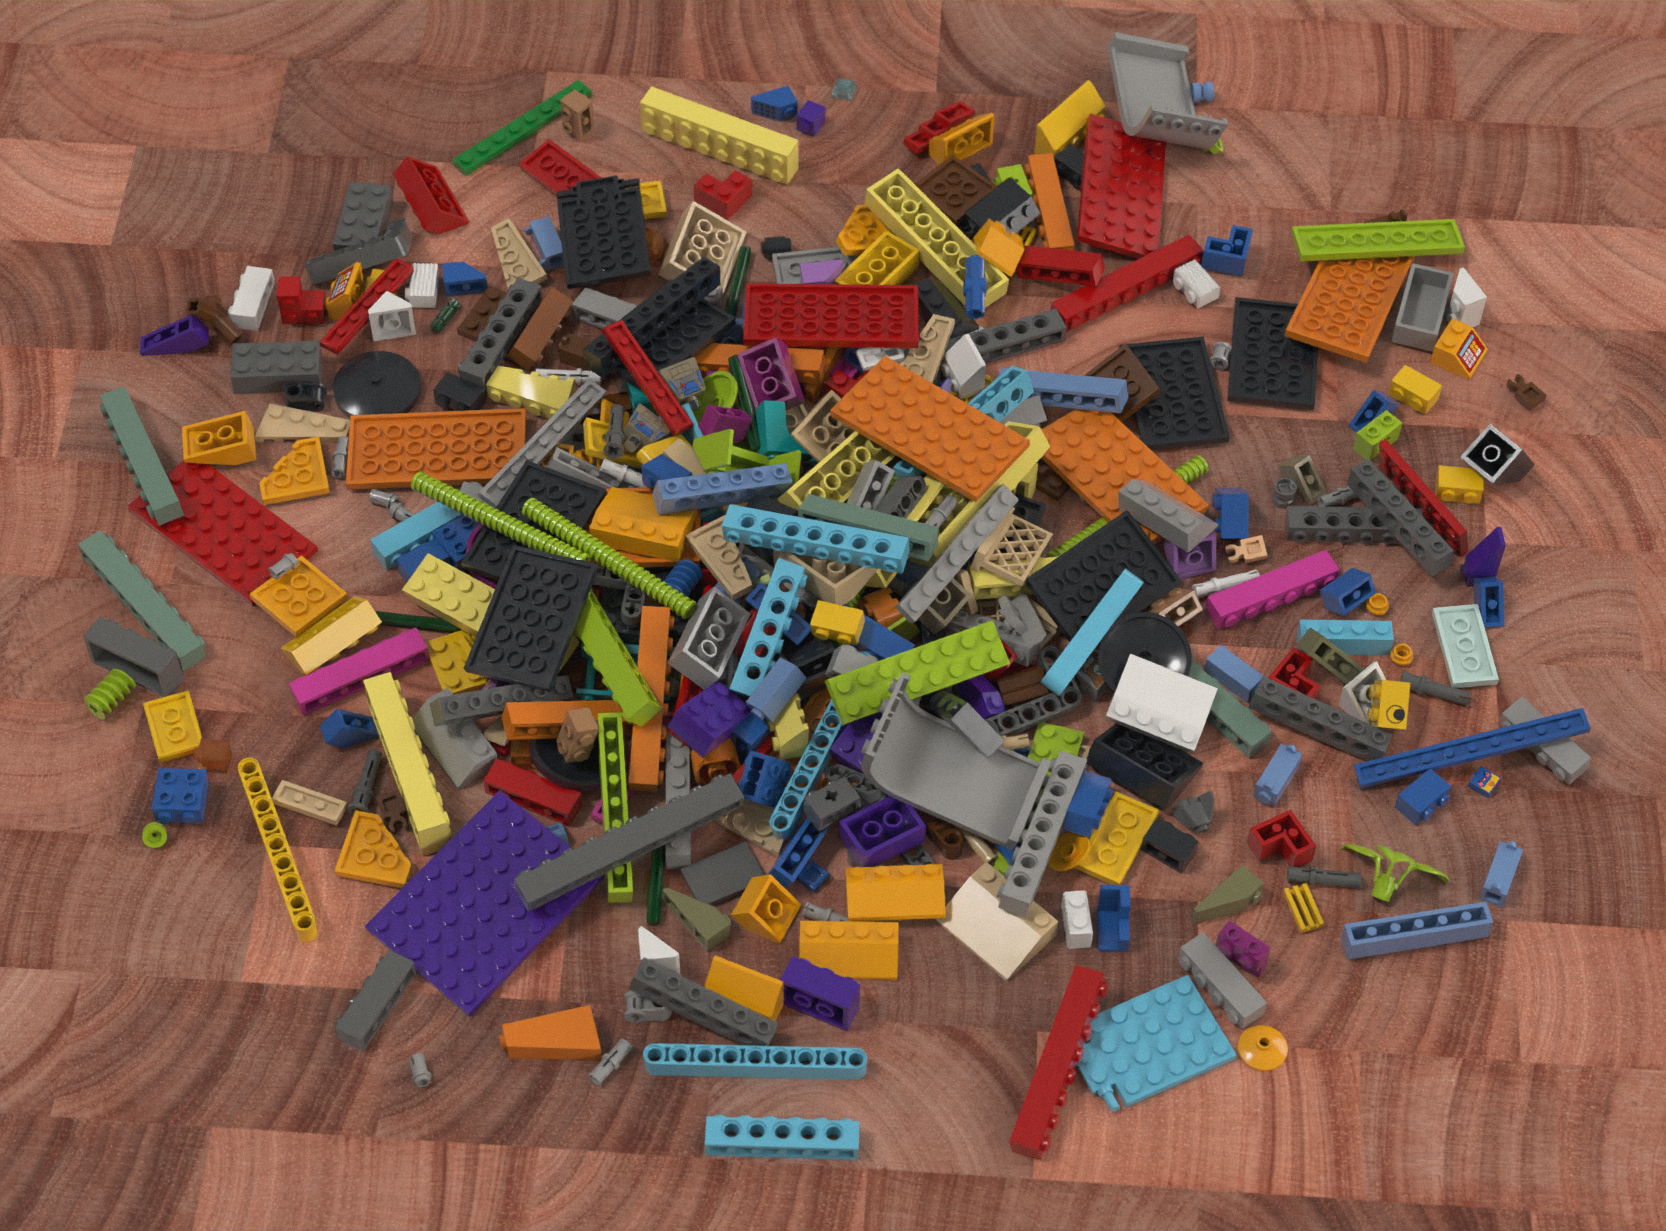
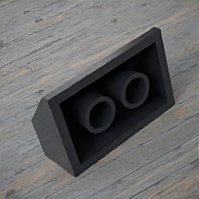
M1008 177L964 212L975 235L988 219L994 222L999 221L1006 227L1005 230L1012 234L1013 232L1017 233L1040 214L1032 196L1011 177Z
M927 278L913 284L918 285V314L926 324L933 314L953 318L955 325L950 339L979 329L976 321L966 316L965 307L942 282Z

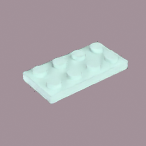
M1478 604L1433 608L1432 616L1451 687L1464 688L1497 685L1499 678Z

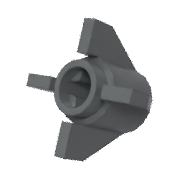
M1209 791L1198 797L1177 801L1178 806L1171 808L1174 817L1190 831L1195 830L1196 834L1209 830L1208 825L1213 823L1215 799L1212 791Z

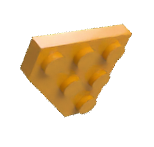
M857 205L835 242L843 256H860L886 230L890 233L891 231L866 205Z
M319 437L297 440L292 445V450L287 456H283L275 464L270 475L267 478L264 477L259 482L263 505L330 493Z
M355 810L335 868V875L403 888L408 883L412 871L410 861L405 857L400 846L387 830L378 814Z

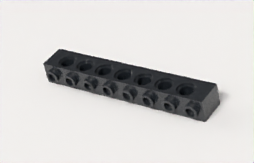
M702 257L622 319L640 347L721 285L720 266L708 258ZM604 334L585 348L586 368L602 378L622 363V360Z

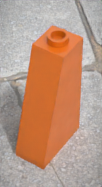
M590 1005L502 1024L503 1034L499 1035L501 1049H507L508 1058L602 1060L601 1047Z

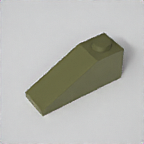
M1311 627L1296 645L1346 685L1365 670Z
M1241 865L1193 909L1191 921L1194 924L1239 912L1245 910L1251 904H1257L1263 896L1264 882Z
M667 887L662 890L664 904L707 952L731 936V921L725 913L721 914L716 907Z

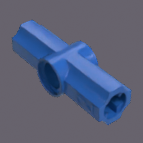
M971 255L965 260L963 296L966 298V316L970 319H979L984 317L985 314L984 297L986 296L987 281L984 278V258H981L979 255Z

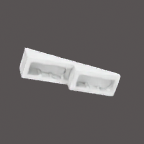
M863 348L856 350V355L863 371L871 370L884 356L900 364L909 354L910 348Z

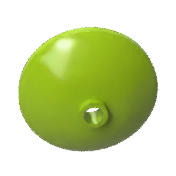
M718 371L703 378L705 391L697 398L701 408L693 412L698 424H700V420L704 416L707 405L733 407L737 398L738 385L736 379L730 373Z

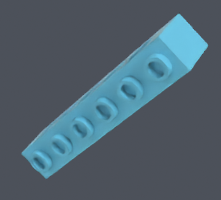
M778 558L730 686V691L733 694L749 699L776 664L773 659L776 653L780 654L784 640H781L783 632H788L792 622V618H789L791 610H796L800 597L797 596L800 588L804 589L808 575L805 574V567ZM783 583H790L793 587L789 592H783L780 590V586ZM781 604L785 609L782 613L775 614L772 612L773 606ZM767 626H774L777 631L774 635L768 636L764 634V629ZM759 648H766L769 651L767 656L763 658L756 656L755 653ZM756 669L760 671V676L754 680L748 678V672Z
M725 1115L706 1117L705 1156L858 1160L859 1121H853L852 1119L845 1118L839 1121L826 1118L803 1120L800 1117L778 1119L774 1116L752 1118L747 1115L739 1117H726ZM729 1132H735L737 1134L734 1137L726 1136V1134ZM754 1133H760L763 1136L759 1138H754L751 1135ZM786 1134L788 1137L781 1139L777 1135ZM809 1134L812 1135L813 1138L804 1139L802 1136ZM831 1135H836L839 1137V1139L830 1140L828 1139V1137Z

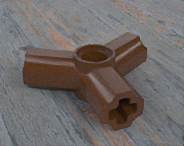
M208 295L204 300L199 297L191 298L187 302V313L200 320L210 330L215 331L228 346H232L244 334L228 317L229 314L222 306L221 298L217 295Z

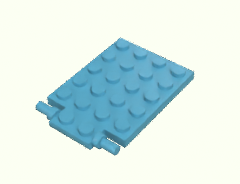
M1186 975L1099 1013L1097 1019H1093L1091 1023L1092 1033L1090 1039L1087 1041V1044L1084 1042L1083 1058L1080 1063L1077 1062L1076 1067L1093 1096L1099 1095L1101 1099L1105 1100L1111 1112H1116L1120 1109V1106L1113 1096L1114 1091L1112 1088H1115L1127 1108L1236 1059L1237 1054L1192 980Z

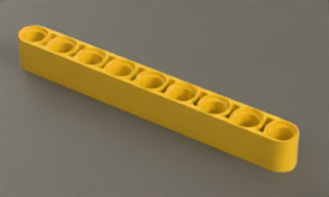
M245 758L238 764L240 779L297 938L302 942H311L317 937L318 928L260 765L254 758Z

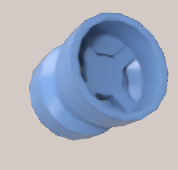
M1212 81L1205 82L1204 84H1199L1198 82L1191 83L1190 91L1193 103H1198L1201 100L1206 102L1214 100Z

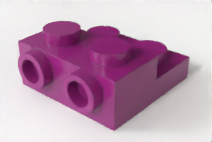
M1229 920L1219 932L1216 946L1228 960H1234L1246 972L1260 977L1265 971L1270 947Z

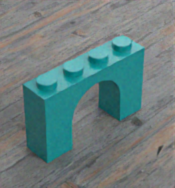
M764 400L756 408L757 430L761 444L759 454L772 459L777 455L799 450L801 451V461L817 465L818 462L790 435L786 425L785 402Z

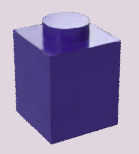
M807 100L796 115V130L814 137L826 121V107Z

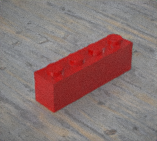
M1023 245L1024 251L1016 266L1018 278L1094 287L1097 286L1105 271L1102 255L1099 253Z
M496 759L483 780L485 793L494 796L500 790L521 808L555 822L563 823V825L570 827L582 807L581 792L561 787L547 778L537 775L532 770L521 769L509 761Z

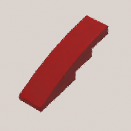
M962 101L940 109L934 113L933 119L920 124L917 132L904 137L903 145L919 154L929 149L930 140L966 122L975 114V110Z

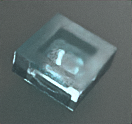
M837 78L832 91V97L852 101L857 81Z

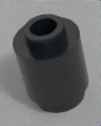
M785 236L765 237L764 242L760 243L761 254H765L766 258H772V254L792 252L791 239L785 238Z

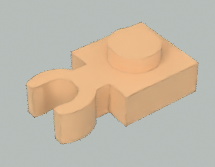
M1262 535L1240 540L1241 546L1233 544L1226 546V553H1235L1234 556L1228 557L1230 564L1237 563L1240 558H1244L1245 563L1267 559Z

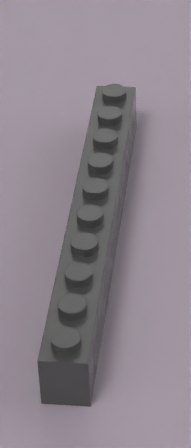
M731 773L726 776L719 775L703 787L702 785L694 787L690 790L689 794L683 797L676 796L662 807L656 806L651 808L646 815L640 818L637 816L633 817L619 828L613 827L608 829L603 836L597 839L594 837L590 838L576 849L570 848L561 853L560 857L554 860L547 859L541 862L539 867L531 871L527 869L520 872L517 878L514 879V887L529 912L742 807L744 796Z

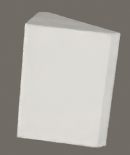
M386 291L368 310L373 342L416 335L411 303Z
M1373 662L1343 687L1338 705L1350 716L1368 724L1370 722L1367 721L1368 708H1372L1373 699L1369 698L1370 685L1374 684V680H1386L1377 662Z
M641 926L638 929L641 961L645 957L680 975L679 953Z

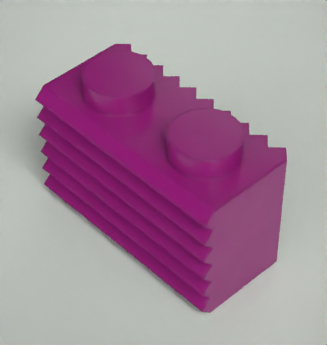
M707 405L698 428L704 433V436L733 429V442L742 443L753 419L744 410Z

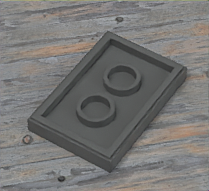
M746 842L680 869L681 875L694 899L711 906L744 893L752 877L764 875Z

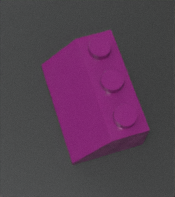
M775 337L737 354L755 410L764 400L785 402V411L805 403L786 343Z

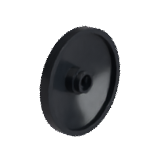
M372 351L353 357L338 370L333 381L335 402L338 408L349 418L351 415L408 413L417 403L421 392L420 377L415 366L405 357L387 351Z
M1140 612L1119 619L1102 638L1098 651V666L1101 677L1113 693L1116 691L1130 654L1185 676L1189 675L1191 669V648L1185 634L1173 621L1155 613Z
M598 737L595 739L594 748L591 750L588 760L566 763L563 754H560L558 750L557 738L530 739L529 754L537 770L548 780L561 787L577 791H590L601 788Z

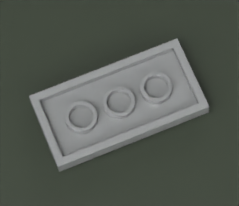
M839 247L772 254L777 284H800V264L842 259L844 271L858 258V256H843Z

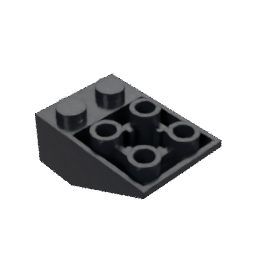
M811 632L799 646H796L786 636L781 638V640H784L781 651L786 661L796 665L806 677V680L800 686L804 697L806 698L826 689L825 681L830 679V677L825 676L834 650H836L831 640L818 639Z

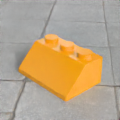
M993 113L978 115L934 137L929 141V156L940 165L952 155L959 160H963L992 145L995 115Z
M714 956L704 987L770 1020L776 1021L783 1007V981Z

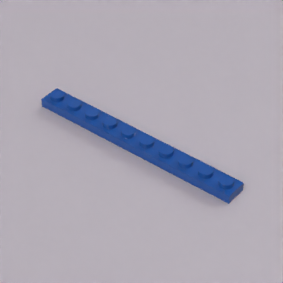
M1584 708L1354 764L1353 769L1359 787L1363 789L1424 774L1430 768L1436 771L1589 733L1591 727Z

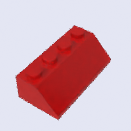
M407 156L394 171L393 176L397 181L398 187L402 189L405 199L413 208V213L421 222V227L427 232L443 234L467 225L469 220L438 167Z

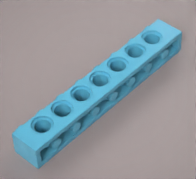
M1011 366L968 404L1000 422L1034 393L1028 371ZM903 459L893 467L897 477L920 476L924 479L927 473Z
M732 504L729 505L722 523L724 540L732 543L749 544L754 547H765L775 551H786L797 555L817 557L822 560L839 561L843 564H855L865 568L881 569L887 572L903 573L910 553L909 537Z

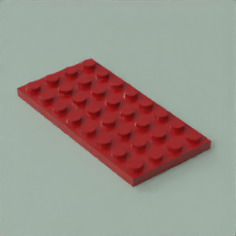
M1092 113L1089 114L1087 118L1076 241L1137 259L1159 249L1166 142L1130 136L1124 131L1122 122Z
M746 283L743 346L755 347L777 337L786 343L787 347L918 348V285Z
M183 460L166 474L179 500L184 516L158 525L155 518H150L146 506L149 504H144L141 496L127 506L130 513L252 607L256 603L250 599V593L272 578L268 568L283 559L284 554L292 553L296 558L303 556L308 560L318 552L317 545L209 464L186 463Z

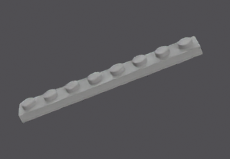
M589 378L479 492L478 497L495 509L525 461L528 460L540 464L606 395V390Z
M1004 483L998 486L896 605L895 608L910 623H914L1018 502L1019 499Z

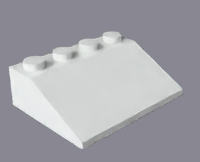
M1130 654L1104 719L1192 754L1197 746L1218 688Z

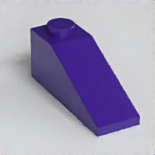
M189 315L142 336L140 340V354L148 356L192 352L208 345L209 328L200 320Z
M1496 527L1466 555L1460 572L1461 577L1465 578L1467 587L1474 586L1473 578L1497 576L1506 547L1501 527Z
M983 675L957 684L962 699L968 702L984 720L1006 711L999 691Z

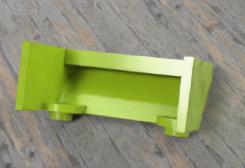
M733 429L693 439V451L703 471L707 474L786 463L793 481L791 487L799 481L801 451L799 450L768 459L767 456L732 446Z

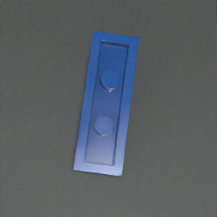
M762 582L746 598V601L757 611H759L767 589ZM776 604L773 606L772 612L780 614L784 611L785 607L781 604ZM791 610L789 618H792V622L788 632L784 631L783 634L796 646H799L812 631L810 625L794 610Z

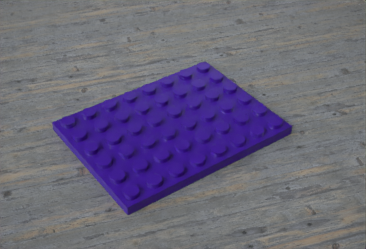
M499 790L364 927L366 931L389 950L413 961L417 974L470 1017L605 876L602 875L528 912L514 887V879L524 870L529 869L531 871L539 867V864L547 859L554 860L560 857L562 852L571 847Z

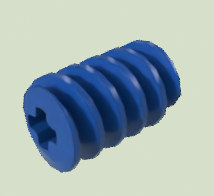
M681 560L677 562L664 582L667 583V586H672L673 589H677L679 593H683L685 597H688L703 577V572L696 563L689 560Z

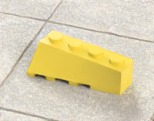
M497 366L488 380L486 388L488 398L495 402L510 405L515 409L526 408L527 412L535 416L550 419L576 392L575 378L568 377L567 380H560L559 376L551 375L548 378L542 377L539 372L532 371L531 374H525L521 369Z
M798 694L793 695L773 723L767 720L770 727L769 731H774L775 737H772L773 749L779 752L780 760L801 757L808 746L809 728L804 721L805 715L803 709H801Z

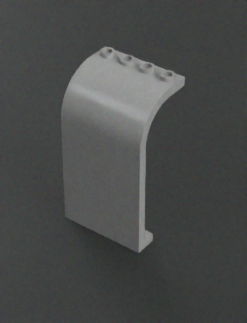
M1115 32L1107 45L1121 122L1126 134L1200 149H1210L1213 147L1228 126L1227 118L1217 120L1212 119L1211 115L1207 118L1206 114L1203 117L1196 116L1184 63L1189 53L1188 46Z
M901 673L899 679H893L888 690V692L892 693L890 700L884 699L879 712L883 713L881 720L875 719L870 730L874 734L872 740L866 739L861 753L865 754L861 763L863 774L875 787L887 795L1013 851L1019 841L1051 761L1042 758L1039 763L1003 746H999L989 758L980 754L948 722L925 712L909 698L906 693V686L910 676Z

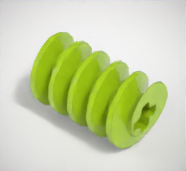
M112 669L109 675H106L103 681L97 684V688H93L91 694H87L84 697L87 708L95 717L104 720L105 715L103 712L110 714L112 710L109 705L116 708L118 703L115 699L123 701L124 696L122 693L129 695L131 692L127 686L135 689V681L125 672L119 669Z

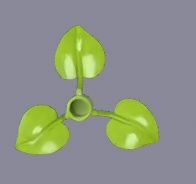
M1343 844L1340 850L1352 849L1369 856L1375 861V877L1373 879L1375 885L1371 895L1387 902L1390 901L1393 890L1398 889L1400 883L1412 870H1422L1436 874L1442 878L1445 884L1449 881V877L1443 872L1426 864L1416 863L1414 859L1406 854L1394 852L1388 847L1377 845L1376 848L1390 860L1386 874L1381 873L1380 876L1381 859L1383 860V856L1369 848L1355 844ZM1400 861L1409 862L1410 865L1394 883L1395 878L1390 876L1394 864Z

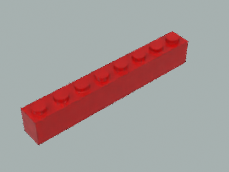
M1188 234L1101 277L1096 287L1083 286L1051 302L1050 310L1057 309L1066 326V332L1076 329L1081 324L1094 320L1097 316L1110 312L1115 307L1128 303L1133 298L1141 294L1144 295L1157 286L1164 285L1167 281L1174 278L1176 268L1182 267L1193 260H1196L1201 265L1204 250Z
M1075 965L1009 1140L1012 1152L1038 1160L1042 1159L1044 1152H1048L1051 1144L1050 1134L1052 1129L1056 1130L1059 1123L1058 1113L1060 1107H1064L1067 1101V1088L1075 1080L1076 1071L1074 1069L1077 1062L1080 1063L1083 1058L1084 1042L1090 1039L1092 1033L1091 1023L1093 1019H1097L1100 1011V999L1105 997L1107 993L1108 983L1105 981L1104 972Z

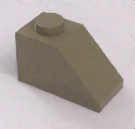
M1293 455L1279 465L1283 477L1292 479L1296 483V493L1308 504H1313L1319 496L1327 494L1310 455Z

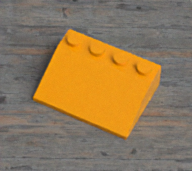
M612 487L595 512L590 525V534L593 535V538L596 537L599 541L604 542V545L610 546V548L678 562L681 560L687 543L685 535L691 532L699 509L658 515L652 495Z

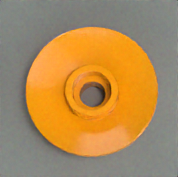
M1073 832L1060 836L1049 859V867L1054 871L1062 872L1077 866L1088 853L1090 846L1088 837Z
M1257 1025L1248 1028L1242 1033L1238 1041V1053L1242 1061L1250 1068L1258 1071H1271L1283 1064L1287 1057L1288 1046L1284 1036L1278 1030L1265 1025ZM1260 1042H1265L1268 1046H1262Z

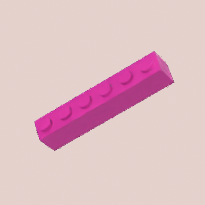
M1324 550L1208 596L1205 610L1218 630L1224 627H1232L1239 621L1252 619L1259 613L1272 611L1277 606L1292 603L1297 598L1305 595H1312L1315 591L1324 588L1337 579L1340 569L1327 550Z
M417 628L403 631L400 635L391 639L383 640L375 646L362 649L352 656L342 658L327 667L319 668L311 674L296 678L289 683L292 698L302 716H305L364 690L363 680L391 672L393 677L430 661L428 647Z

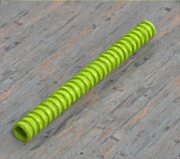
M1196 455L1173 471L1188 484L1203 475V473H1206L1208 471V464L1203 457ZM1101 517L1100 520L1092 523L1089 527L1080 531L1079 534L1074 535L1068 541L1048 552L1047 558L1062 555L1108 522Z
M421 471L415 474L411 481L412 490L426 497L429 496L430 499H434L436 502H440L442 505H446L448 508H452L454 511H458L460 514H464L473 520L475 519V521L481 522V524L487 525V527L493 528V530L499 531V533L531 549L534 548V550L589 562V554L583 553V551L577 550V548L571 547V545L565 544V542L559 541V539L553 538V536L547 535V533L541 532V530L535 529V527L529 526L521 520L518 521V519L512 518V516L506 515V513L500 512V510L494 509V507L468 494L465 495L464 492H460L458 489H454L452 486H448L446 483H442L440 480H436Z
M534 497L525 502L522 508L524 516H528L530 520L539 523V526L544 527L547 531L550 530V533L556 534V537L561 538L565 542L567 541V544L573 545L578 550L589 554L590 559L595 560L599 564L601 563V566L607 567V570L612 571L616 575L618 574V577L624 578L632 586L635 585L637 589H641L649 597H653L656 601L658 600L660 604L670 607L671 611H676V614L681 615L683 619L689 618L695 611L696 602L694 600L690 601L689 597H685L683 593H679L672 586H667L666 582H662L660 578H656L653 574L650 575L649 571H644L643 567H639L638 564L633 563L630 559L627 560L626 556H622L621 553L616 552L613 548L610 549V546L604 545V542L599 541L598 538H593V535L587 534V531L582 530L579 526L576 527V524L571 523L565 517L559 516V513L554 512L553 509H548V506L543 505L542 502L537 501Z

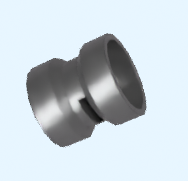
M1281 478L1276 481L1272 495V502L1275 506L1286 509L1288 506L1293 505L1297 490L1296 483L1289 478Z

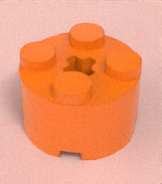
M889 587L861 597L857 604V609L863 610L864 615L886 628L904 617L895 608L899 601L897 598H891L889 594L893 591Z
M731 738L703 758L693 749L690 752L693 773L698 785L700 783L707 785L719 775L726 776L731 773L733 776L741 767L736 746L731 741Z

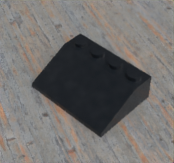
M1114 724L1093 741L1086 758V764L1091 766L1093 770L1103 773L1111 778L1113 782L1123 785L1131 790L1133 794L1145 798L1153 806L1163 810L1175 802L1204 764L1179 748L1119 724Z

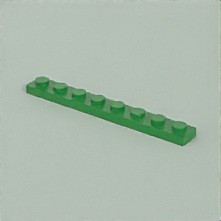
M578 79L452 159L453 166L465 176L469 175L560 117V100L565 95L576 90L590 98L592 90Z

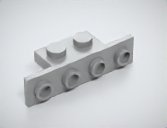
M1025 591L1012 601L1005 594L998 599L1001 607L999 612L1005 619L1004 623L1011 631L1016 630L1021 635L1028 649L1038 645L1047 636Z

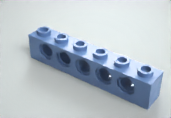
M785 463L658 480L652 497L659 515L751 502L759 493L771 499L779 498L791 488L793 481Z

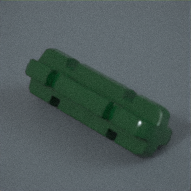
M451 298L447 302V305L436 316L437 319H434L430 324L432 331L440 333L443 330V326L450 321L455 314L454 312H457L460 308L459 300Z

